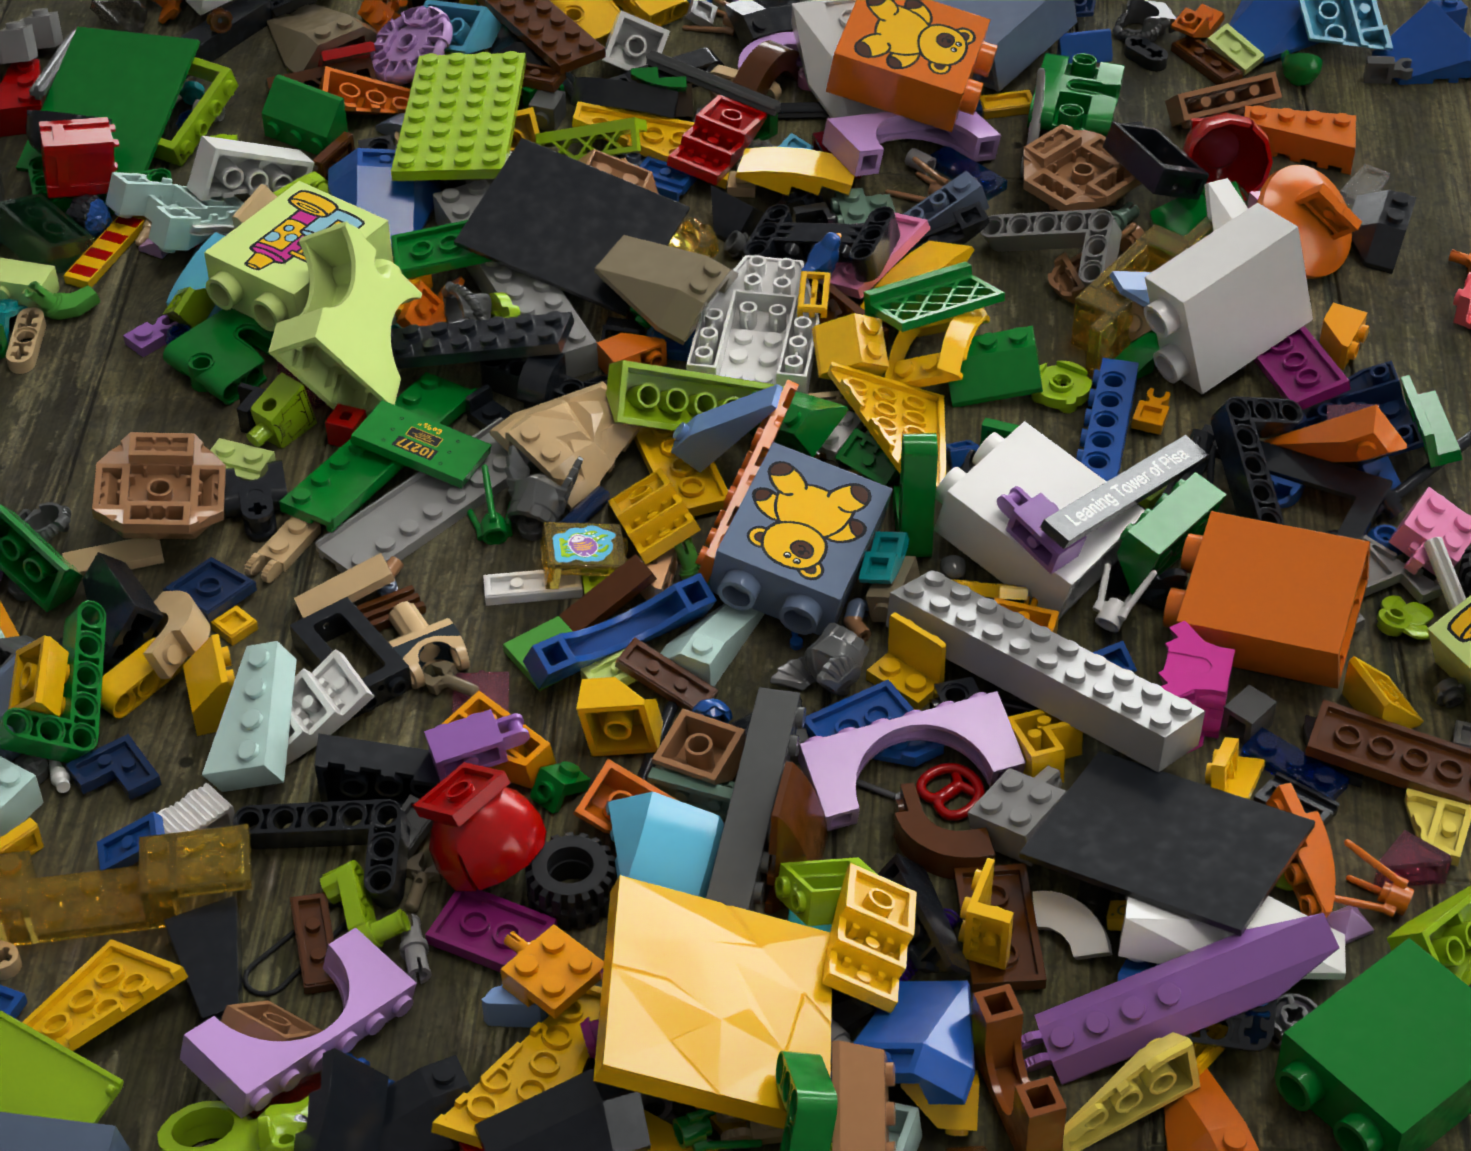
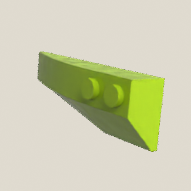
M621 360L609 364L606 396L615 423L675 431L682 422L687 424L698 414L748 396L752 392L769 388L775 384Z

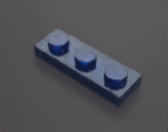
M944 146L930 155L936 158L935 170L952 180L965 171L970 173L982 185L988 201L1007 189L1008 180L949 146Z
M1263 727L1242 747L1241 756L1264 759V769L1275 775L1277 772H1280L1334 801L1348 788L1350 778L1323 762L1304 755V751Z

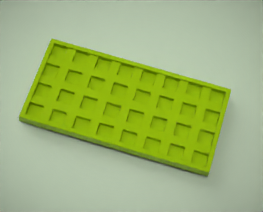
M515 51L496 54L489 52H480L478 54L453 53L451 55L429 53L419 56L391 168L392 181L495 179L510 154L527 63L526 53H517Z

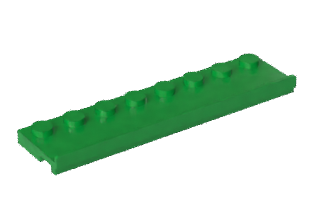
M425 372L396 398L395 405L448 427L466 411L465 398L478 389L474 388L471 390ZM349 439L279 501L280 511L310 524L314 521L326 526L328 532L332 533L404 468L405 465L351 443V439Z

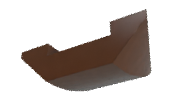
M788 761L785 763L771 815L769 854L773 856L767 875V884L771 886L765 903V913L773 914L786 907L776 897L775 880L779 876L780 863L822 860L828 839L825 814L814 788L804 773L793 762Z

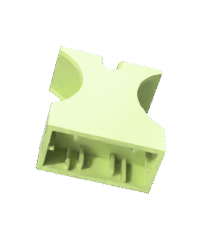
M347 221L301 237L299 243L306 258L310 279L308 301L299 316L276 323L268 353L333 410L339 403L364 409L368 416L381 400L395 405L401 377L397 370L391 347L392 320L397 308L401 304L421 298L422 292L402 274L400 268L395 263L384 259H375L377 250L364 238L363 233L357 227L350 225Z

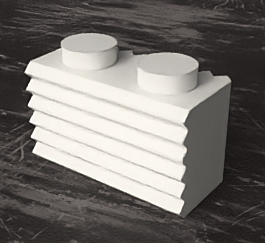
M205 783L203 787L190 791L185 798H182L180 802H176L174 806L170 805L169 808L160 810L157 814L163 818L167 846L164 850L169 855H172L177 863H180L233 828L232 820L235 814L233 806L211 785Z

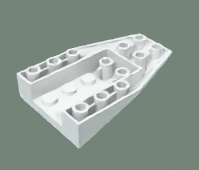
M811 0L792 3L791 25L807 84L831 118L887 112L826 92L834 52L856 0Z
M745 255L733 269L739 273L737 279L724 294L718 291L701 312L687 360L686 370L775 385L779 384L781 386H785L788 379L799 384L798 392L808 394L815 354L812 328L819 324L820 319L818 313H815V318L809 317V313L804 312L803 316L797 317L801 269L804 267V262L790 258L781 259L759 255ZM808 279L804 304H810L811 287Z
M1125 896L1127 900L1118 956L1128 958L1133 962L1146 961L1162 964L1234 935V933ZM1268 896L1246 929L1306 917L1307 915ZM1331 928L1339 949L1302 979H1345V934Z

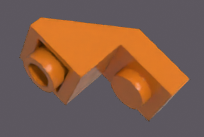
M1201 4L1196 11L1186 7L1172 23L1171 28L1193 38H1209L1224 21V13L1204 4Z

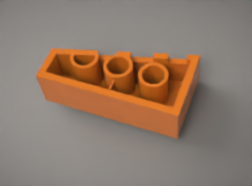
M1260 105L1245 106L1244 116L1253 120L1267 134L1273 157L1280 153L1284 154L1290 161L1300 163L1302 159L1317 162L1316 167L1328 169L1330 165L1342 168L1341 173L1351 175L1356 148V115L1322 113L1316 110L1300 111L1290 108H1267Z

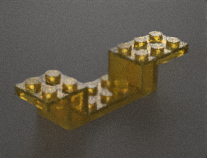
M1207 216L1185 237L1154 224L1075 298L1071 344L1087 351L1086 370L1088 375L1093 377L1094 369L1100 370L1102 358L1115 359L1130 345L1131 341L1128 336L1129 327L1133 321V314H1131L1133 301L1119 293L1109 276L1111 272L1155 271L1213 232L1212 222Z
M244 824L139 837V866L37 878L29 850L0 854V940L20 946L165 928V919L185 913V897L252 889L249 826Z

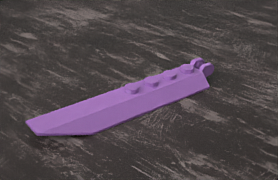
M1319 913L1246 929L1242 936L1237 934L1231 935L1035 1014L1039 1030L1030 1031L1021 1036L1022 1050L1044 1042L1048 1052L1038 1053L1026 1058L1024 1063L1027 1073L1053 1064L1061 1084L1064 1085L1132 1058L1153 1039L1162 1038L1172 1032L1187 1036L1278 999L1339 949L1325 914Z

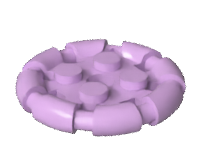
M418 6L401 12V16L394 20L392 18L377 33V40L374 43L376 51L372 64L376 79L390 84L394 83L395 85L413 82L419 56L429 53L445 55L444 50L450 47L453 36V27L448 15L436 7L429 6L426 8L425 6Z

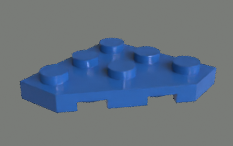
M885 680L807 715L803 729L806 728L810 738L814 736L827 737L837 734L844 728L855 727L857 729L868 726L878 719L887 718L891 720L902 717L905 713L914 709L889 680ZM923 740L901 742L882 750L872 759L916 767L944 754V744Z

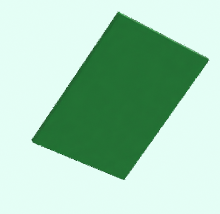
M77 26L41 111L70 113L87 117H108V119H112L116 132H111L113 139H118L119 147H114V158L118 164V170L115 171L118 173H134L148 170L199 48L200 41L198 39ZM28 140L16 165L18 171L29 172L27 166L29 160L42 156L30 145Z

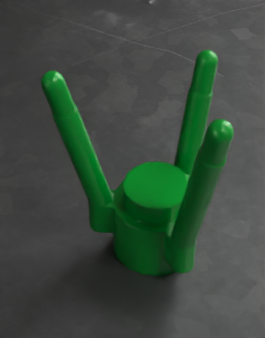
M483 464V483L488 513L484 515L481 524L472 509L467 511V515L477 532V539L479 541H484L488 545L502 544L508 537L513 535L512 522L507 518V513L505 519L500 513L495 512L488 466Z
M701 1108L673 1119L674 1134L682 1149L692 1146L693 1151L761 1147L763 1145L760 1139L707 1141V1137L712 1135L709 1117L716 1115L714 1111Z

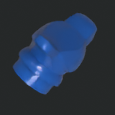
M829 232L822 241L816 243L812 247L807 257V263L801 271L829 272L832 275L839 260L841 234Z

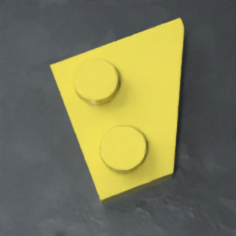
M1407 788L1404 802L1422 857L1458 867L1471 823V805Z

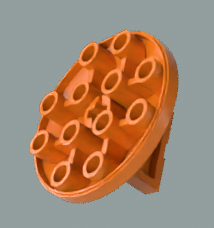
M1290 165L1273 173L1264 183L1259 199L1256 202L1298 226L1306 279H1318L1338 270L1349 254L1352 232L1357 231L1362 223L1352 210L1347 207L1336 186L1318 170L1304 165Z

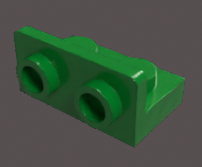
M855 428L835 456L839 464L850 470L854 469L860 472L864 478L890 487L899 475L898 470L868 430L864 433Z

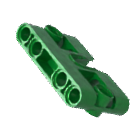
M1045 53L1041 66L1045 70V93L1040 130L1051 131L1063 124L1073 127V130H1087L1106 137L1114 120L1113 115L1119 99L1125 65L1101 62L1098 68L1096 67L1097 59L1090 54H1076L1073 56L1072 63H1069V56ZM1035 91L1029 109L1027 128H1029L1032 120Z
M233 308L229 310L222 309L171 341L164 349L163 360L183 375L189 376L194 390L209 392L223 403L232 404L239 400L237 387L241 382L259 387L267 381L262 368L265 361L252 346L272 356L268 351L274 331L265 330L254 318Z

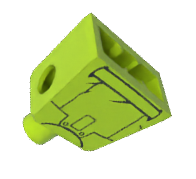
M281 372L251 406L250 411L256 426L246 434V437L253 446L258 448L266 441L279 448H284L313 427L317 421L304 385Z

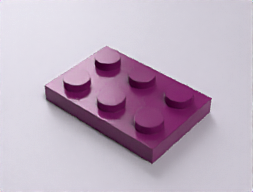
M477 889L476 891H455L425 934V937L431 946L501 973L500 969L517 955L515 951L504 945V939L507 934L510 935V932L514 931L526 942H531L553 924L557 927L558 925L556 918Z

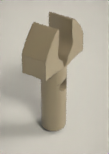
M449 661L431 664L435 674L440 676L432 677L429 674L423 673L429 692L438 695L444 688H450L469 697H472L479 691L477 685L456 677L455 675L458 671L454 663Z
M423 852L416 854L407 862L406 876L414 879L404 905L408 912H416L419 909L428 883H441L443 879L436 870L434 862L422 872L425 862Z

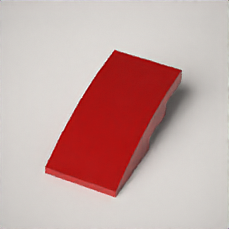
M718 95L696 114L694 125L682 135L680 146L668 156L667 166L717 185L740 159L745 148H748L767 119L768 113Z

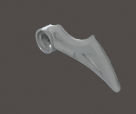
M1041 67L1037 71L1033 113L1029 125L1027 144L1038 139L1040 133L1045 93V70ZM1023 157L1020 171L1021 178H1023Z

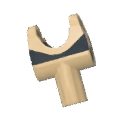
M405 601L394 606L393 610L389 613V620L400 637L388 641V643L409 665L413 689L425 686L423 669L432 663L449 661L454 663L459 671L470 668L469 656L458 629L449 618L428 625L414 603Z

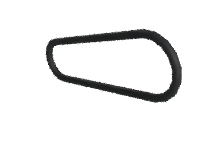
M342 902L336 904L328 903L329 908L340 907L343 909ZM346 919L333 932L334 938L347 926ZM294 929L245 969L242 980L244 987L249 993L264 997L275 995L282 991L301 972L299 966L284 982L269 991H258L252 988L248 981V976L252 969L295 935Z

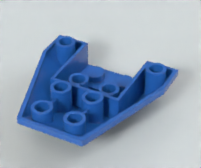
M1241 0L1229 23L1232 28L1264 54L1263 63L1280 58L1281 53L1285 50H1288L1289 54L1320 43L1308 40L1298 0Z
M357 148L328 169L329 194L388 220L390 240L392 235L424 229L434 210L433 194L441 192V180L392 181L391 168L396 150Z
M899 981L898 1003L893 1011L889 1013L878 1008L852 1043L883 1049L888 1062H894L895 1083L919 1084L929 1104L965 1105L975 1076L971 995L968 981Z

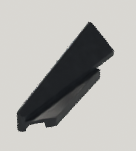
M896 853L879 871L878 875L917 892L914 936L907 946V953L915 968L924 973L970 975L972 973L927 871L921 865Z

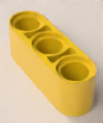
M156 638L148 640L102 676L101 708L114 717L123 718L173 679L183 668L184 662L170 679H160L143 655Z

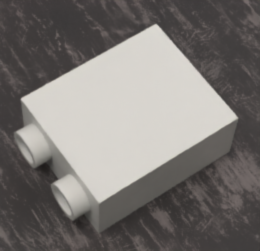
M1256 203L1145 276L1150 304L1144 307V316L1150 328L1157 334L1160 348L1153 356L1155 365L1167 381L1176 383L1182 380L1201 394H1204L1256 359L1257 356L1263 354L1313 320L1298 226L1259 203Z
M1024 421L1005 439L996 432L990 434L976 451L972 463L976 466L968 473H965L959 467H955L942 479L936 488L935 499L943 505L934 531L1004 584L1026 587L1028 589V596H1030V603L1032 597H1035L1038 600L1037 607L1059 611L1060 619L1102 577L1106 563H1109L1112 568L1119 561L1116 553L1122 543V540L1119 539L1122 531L1130 523L1135 525L1145 510L1136 504L1086 535L1087 538L1079 556L1050 574L1006 531L1010 519L999 509L997 498L1002 494L1008 495L1010 489L1019 486L1031 498L1042 493L1061 510L1106 483V481Z

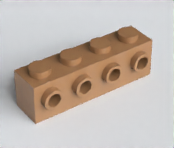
M1274 71L1177 94L1166 100L1165 103L1171 126L1182 125L1183 129L1190 128L1191 118H1207L1224 112L1241 116L1244 115L1245 106L1260 105L1271 108L1270 103L1282 98L1276 72Z

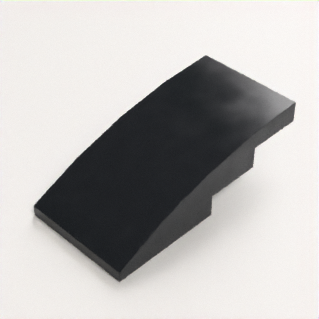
M335 1048L324 1052L321 1088L309 1093L307 1129L295 1134L294 1151H378L385 1116L389 1076Z

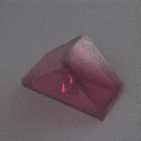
M1404 830L1381 857L1379 862L1396 875L1409 880L1407 886L1446 883L1452 859L1450 854ZM1378 870L1376 871L1374 885L1382 888L1385 881L1392 883L1391 880Z

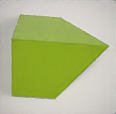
M186 287L177 291L163 315L167 314L170 319L192 329L207 319L216 304L209 297L206 288L194 290L191 287Z

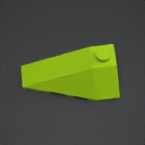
M1471 885L1406 922L1388 936L1387 941L1391 951L1410 938L1469 986L1471 984Z

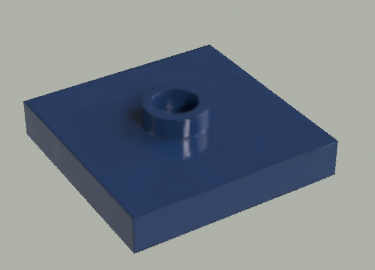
M210 557L166 586L163 591H183L188 593L210 623L257 591L256 581Z

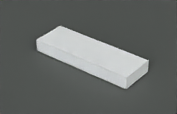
M580 567L483 575L486 606L581 598L583 596Z

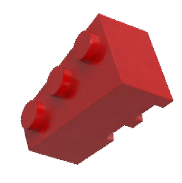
M39 59L11 63L0 83V137L26 134L27 110L41 111L45 95L41 100H36L35 96L29 93L30 88L42 72Z

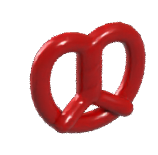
M958 763L936 765L925 771L916 782V790L920 798L933 804L937 814L949 821H958L968 817L967 812L985 794V788L980 777L970 768ZM943 774H951L953 781L936 793H931L927 790L926 785L932 779ZM961 776L966 778L972 784V786L965 783L962 780ZM961 792L973 797L967 805L957 810L947 809L944 805Z

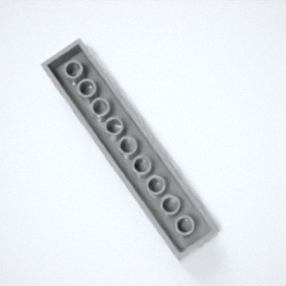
M486 179L434 193L435 220L438 226L468 220L490 187ZM494 261L466 267L483 294L506 293L511 299L512 304L519 307L521 315H541L551 311H560L561 313L572 312L574 324L562 350V353H565L566 375L574 378L598 370L597 342L560 289Z
M931 570L890 592L886 627L889 628V616L894 612L906 619H910L917 626L932 635L938 636L946 643V659L1059 720L1070 724L1072 727L1156 772H1160L1199 745L1205 710L1193 705L1187 699L1180 698L1164 690L1160 685L1135 675L1131 670L1124 669L1106 660L1102 655L1094 654L1079 646L1076 642L1061 637L1049 628L1030 621L1022 614L999 605L995 600L972 591L968 586L961 585L945 577L941 572Z

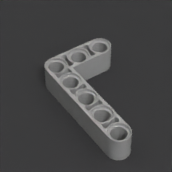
M1106 209L988 216L990 223L981 231V234L994 251L1083 248L1079 278L1089 294L1093 297H1103L1111 291L1113 281L1109 275L1112 271L1116 270L1122 230L1110 211Z

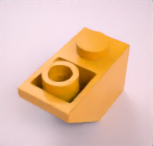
M1333 302L1323 320L1320 344L1336 365L1344 370L1350 359L1355 360L1360 347L1359 342L1364 343L1369 332V326L1365 325L1367 312Z

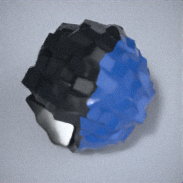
M85 194L77 198L74 197L70 208L66 211V214L73 218L67 224L77 238L91 239L100 236L112 222L108 206L97 195Z

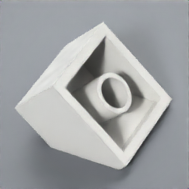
M621 10L617 14L605 46L606 57L602 61L625 71L647 65L646 55L651 51L662 54L670 31Z

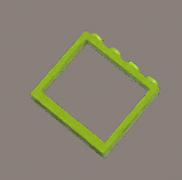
M194 57L188 75L210 81L212 84L171 141L160 138L153 157L179 166L184 165L189 156L193 154L194 149L200 142L201 136L207 134L214 120L221 114L222 109L238 88V83L231 68Z

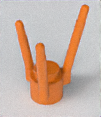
M1346 839L1344 841L1345 846L1391 880L1392 883L1385 881L1381 888L1363 879L1347 875L1346 880L1377 894V901L1383 904L1335 895L1334 902L1382 912L1391 917L1395 913L1403 916L1414 893V889L1407 887L1409 880L1396 875L1361 847Z

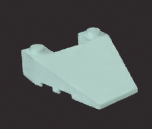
M112 172L105 202L119 217L145 216L152 222L149 239L158 246L159 250L166 253H175L176 250H189L211 236L189 234L192 225H233L232 216L244 204L236 196L231 198L218 196L211 197V200L200 201L187 186L172 184L173 180L170 178L162 177L161 182L148 180L145 174Z

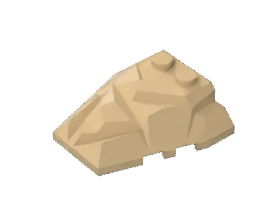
M604 382L513 413L490 430V435L508 453L509 446L514 445L516 449H519L559 486L563 484L579 456L583 458V463L566 505L569 511H572L596 487L600 486V482L607 472L610 473L615 467V460L621 451H626L642 427L614 422L606 396L607 384Z

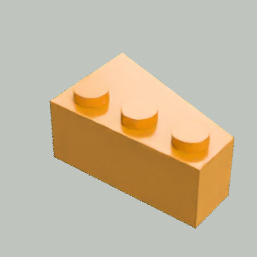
M478 691L442 724H448L466 718L471 714L481 713L490 709L495 719L511 714L481 691ZM524 724L523 728L528 730L530 739L520 746L506 750L507 762L489 768L505 771L510 782L532 789L540 767L556 764L551 744Z

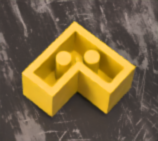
M1041 709L1009 716L1008 719L1026 761L1023 774L1034 778L1043 769L1050 766L1060 770V778L1062 783H1064V760L1082 755L1083 732Z

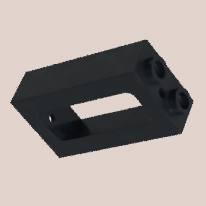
M1112 122L1102 147L1150 192L1155 195L1199 200L1209 177V174L1159 129Z
M348 597L290 624L293 647L313 671L333 652L326 642L351 630L384 666L376 672L361 678L375 697L353 716L354 719L412 689L409 665Z

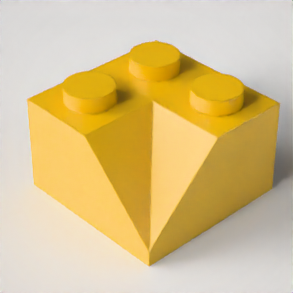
M616 677L582 679L576 710L591 756L655 753L660 746L663 720L656 699L642 698Z

